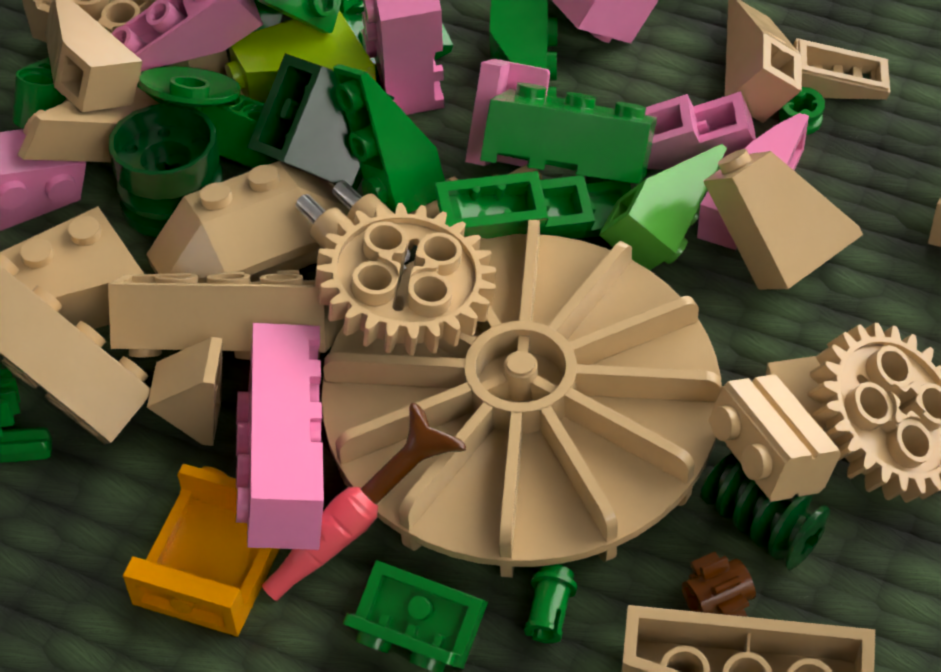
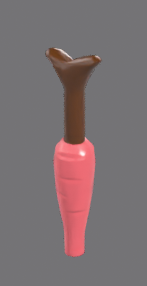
M411 403L409 406V433L404 447L362 488L348 487L329 503L323 510L319 550L292 549L280 567L262 584L264 591L273 600L278 601L296 583L323 566L366 532L377 518L378 503L421 461L447 452L466 451L465 443L453 435L430 428L424 410L418 404Z

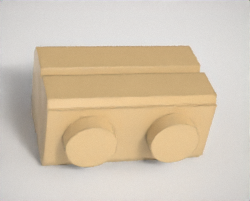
M776 374L755 377L752 382L749 378L728 381L722 386L708 419L715 437L720 441H725L727 447L741 463L745 475L756 482L771 502L790 499L795 494L801 497L820 493L826 487L841 455L838 447Z

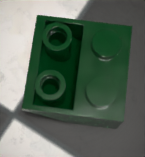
M285 53L247 148L334 184L346 181L355 191H357L363 176L359 160L353 154L349 144L351 131L346 113L341 108L336 97L335 90L338 84L334 71Z

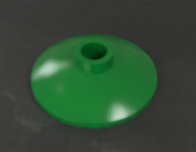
M157 67L148 69L139 76V86L152 96L175 105L194 107L203 112V107L217 106L237 99L241 89L237 81L226 75L192 67Z

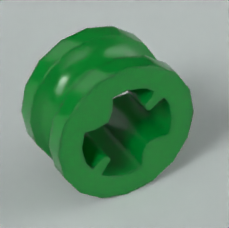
M802 87L800 93L780 108L779 123L798 113L809 115L806 135L813 134L822 125L825 108L824 98L816 90Z

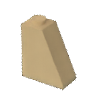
M747 149L735 151L722 158L718 162L720 170L703 181L759 290L791 288L863 235L860 227L772 151L749 154Z

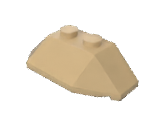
M277 161L269 165L257 166L250 172L223 182L211 183L199 191L185 195L146 255L149 264L156 274L195 273L198 275V283H207L208 275L224 272H244L245 274L253 275L322 248L310 236V229L313 224L295 206L297 200L302 195H310L325 211L336 207L347 216L350 210L333 195V183Z

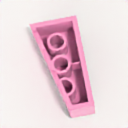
M253 323L248 392H237L236 523H247V548L319 550L324 504L323 443H321L322 402H319L321 360H318L320 326Z

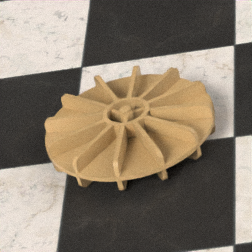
M540 220L528 221L527 234H513L490 239L481 238L479 250L491 251L489 266L496 268L494 281L496 288L492 306H489L486 321H477L473 336L460 332L458 345L455 347L441 338L439 339L437 353L429 351L424 343H417L414 356H409L404 343H396L390 354L385 353L384 340L377 338L366 347L363 345V331L359 330L346 336L343 334L344 325L342 326L330 353L325 357L321 400L323 422L329 448L346 486L362 488L404 447L409 433V406L411 403L418 404L424 410L430 428L453 435L461 439L466 446V451L447 452L421 461L378 503L377 517L400 533L402 544L413 551L424 546L453 558L479 564L500 566L501 577L513 578L514 567L562 564L588 558L598 554L603 562H606L616 557L617 546L637 537L658 523L677 505L682 506L692 495V488L705 469L715 445L716 437L713 434L708 419L722 389L721 375L709 336L698 319L699 307L692 297L679 296L666 282L647 268L633 261L632 246L623 241H619L609 250L585 241L560 236L541 235ZM415 260L405 265L406 269L403 270L394 307L396 311H401L404 308L410 274Z

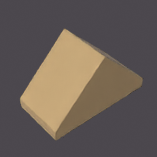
M210 337L156 362L147 408L202 445L213 446L222 396L223 338Z

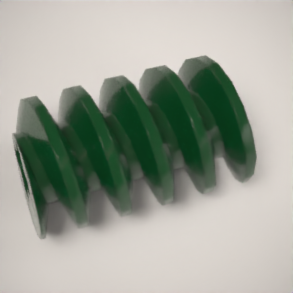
M733 453L722 458L711 469L700 493L701 499L706 504H716V510L722 517H733V524L741 532L751 531V539L758 546L768 545V553L775 560L786 559V567L789 571L802 563L813 551L824 533V525L831 512L824 505L812 514H809L807 510L812 501V495L798 496L794 500L784 499L771 502L756 482L745 475L741 463Z

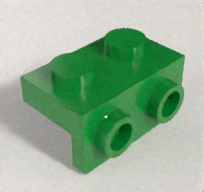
M376 560L356 614L346 613L343 624L359 630L355 642L387 654L392 643L412 651L409 662L427 670L443 672L446 664L464 669L488 602Z

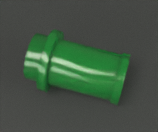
M554 564L541 566L540 571L533 574L531 585L535 592L528 622L524 628L527 636L533 635V640L549 644L557 643L561 640L569 598L575 596L578 588L574 581V573L565 566Z

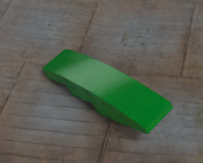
M538 171L436 182L434 189L439 212L444 211L447 213L445 224L451 227L462 221L466 223L464 237L479 235L481 238L490 239L513 234H527L528 221L540 220L541 235L572 239L600 237L599 234L616 201L629 192L631 186L629 182L615 180L586 184L584 175L540 180Z

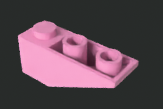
M157 0L123 26L116 28L111 34L142 60V72L223 52L262 26L263 23L254 0Z

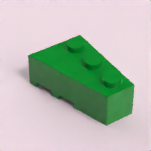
M522 82L517 83L516 89L510 88L490 99L480 161L496 163L497 155L526 160L528 161L527 167L544 170L546 164L575 170L576 175L640 184L646 177L657 117L645 115L646 107L625 102H616L615 109L595 105L596 97L574 92H567L565 99L547 96L546 87Z

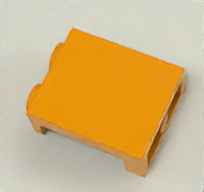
M182 464L177 474L181 487L180 494L146 560L132 556L123 574V578L132 605L238 637L279 549L247 548V523H236V478L229 477L221 470L213 467L197 468Z

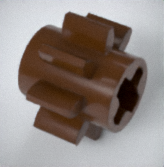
M714 551L690 562L694 573L689 575V580L682 583V592L690 611L747 617L744 608L750 606L748 601L755 599L756 590L747 568L739 559L735 558L728 561L726 556L719 558Z

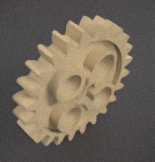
M403 203L397 204L395 214H388L380 204L376 205L373 218L358 210L355 212L354 225L340 220L338 222L337 235L327 233L324 249H319L315 277V287L320 288L318 302L320 305H329L328 319L330 321L345 319L343 334L346 336L359 330L363 331V345L366 347L379 338L384 340L385 353L390 354L396 343H404L409 356H414L417 343H424L429 351L437 353L439 339L442 338L448 344L455 347L458 345L460 332L473 336L477 321H486L489 306H492L496 288L494 284L496 268L489 266L491 251L479 250L481 241L479 235L464 237L466 223L463 221L451 227L446 225L447 213L444 211L439 213L434 219L426 217L427 211L424 205H420L415 215L407 214ZM410 245H416L415 262L410 274L404 308L401 311H396L394 307L397 290L402 280L407 250Z
M875 322L866 329L860 324L850 331L842 333L827 344L828 348L817 355L816 359L820 366L810 371V376L819 385L808 391V396L821 403V408L811 413V417L826 423L827 430L824 432L834 441L841 453L838 461L846 458L850 462L847 477L852 479L862 473L865 475V489L867 492L882 486L886 500H891L901 495L905 503L919 496L923 500L941 491V365L935 367L931 362L934 349L929 347L923 352L918 351L917 339L914 334L901 341L899 330L894 325L883 332L879 323Z

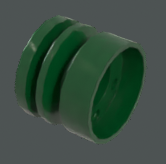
M172 103L150 105L133 111L120 120L109 135V154L113 173L117 179V192L120 198L122 215L130 227L143 235L157 238L185 195L199 191L211 183L223 182L222 167L219 164L216 128L206 114L194 107L180 106Z

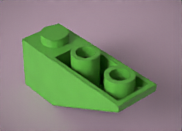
M723 144L715 146L641 182L616 201L599 236L613 247L619 241L632 246V260L648 270H652L662 262L667 264L674 262L687 246L688 240L684 236L688 228L699 218L700 204L705 193L708 191L703 181L720 170L718 162L723 158L727 147Z

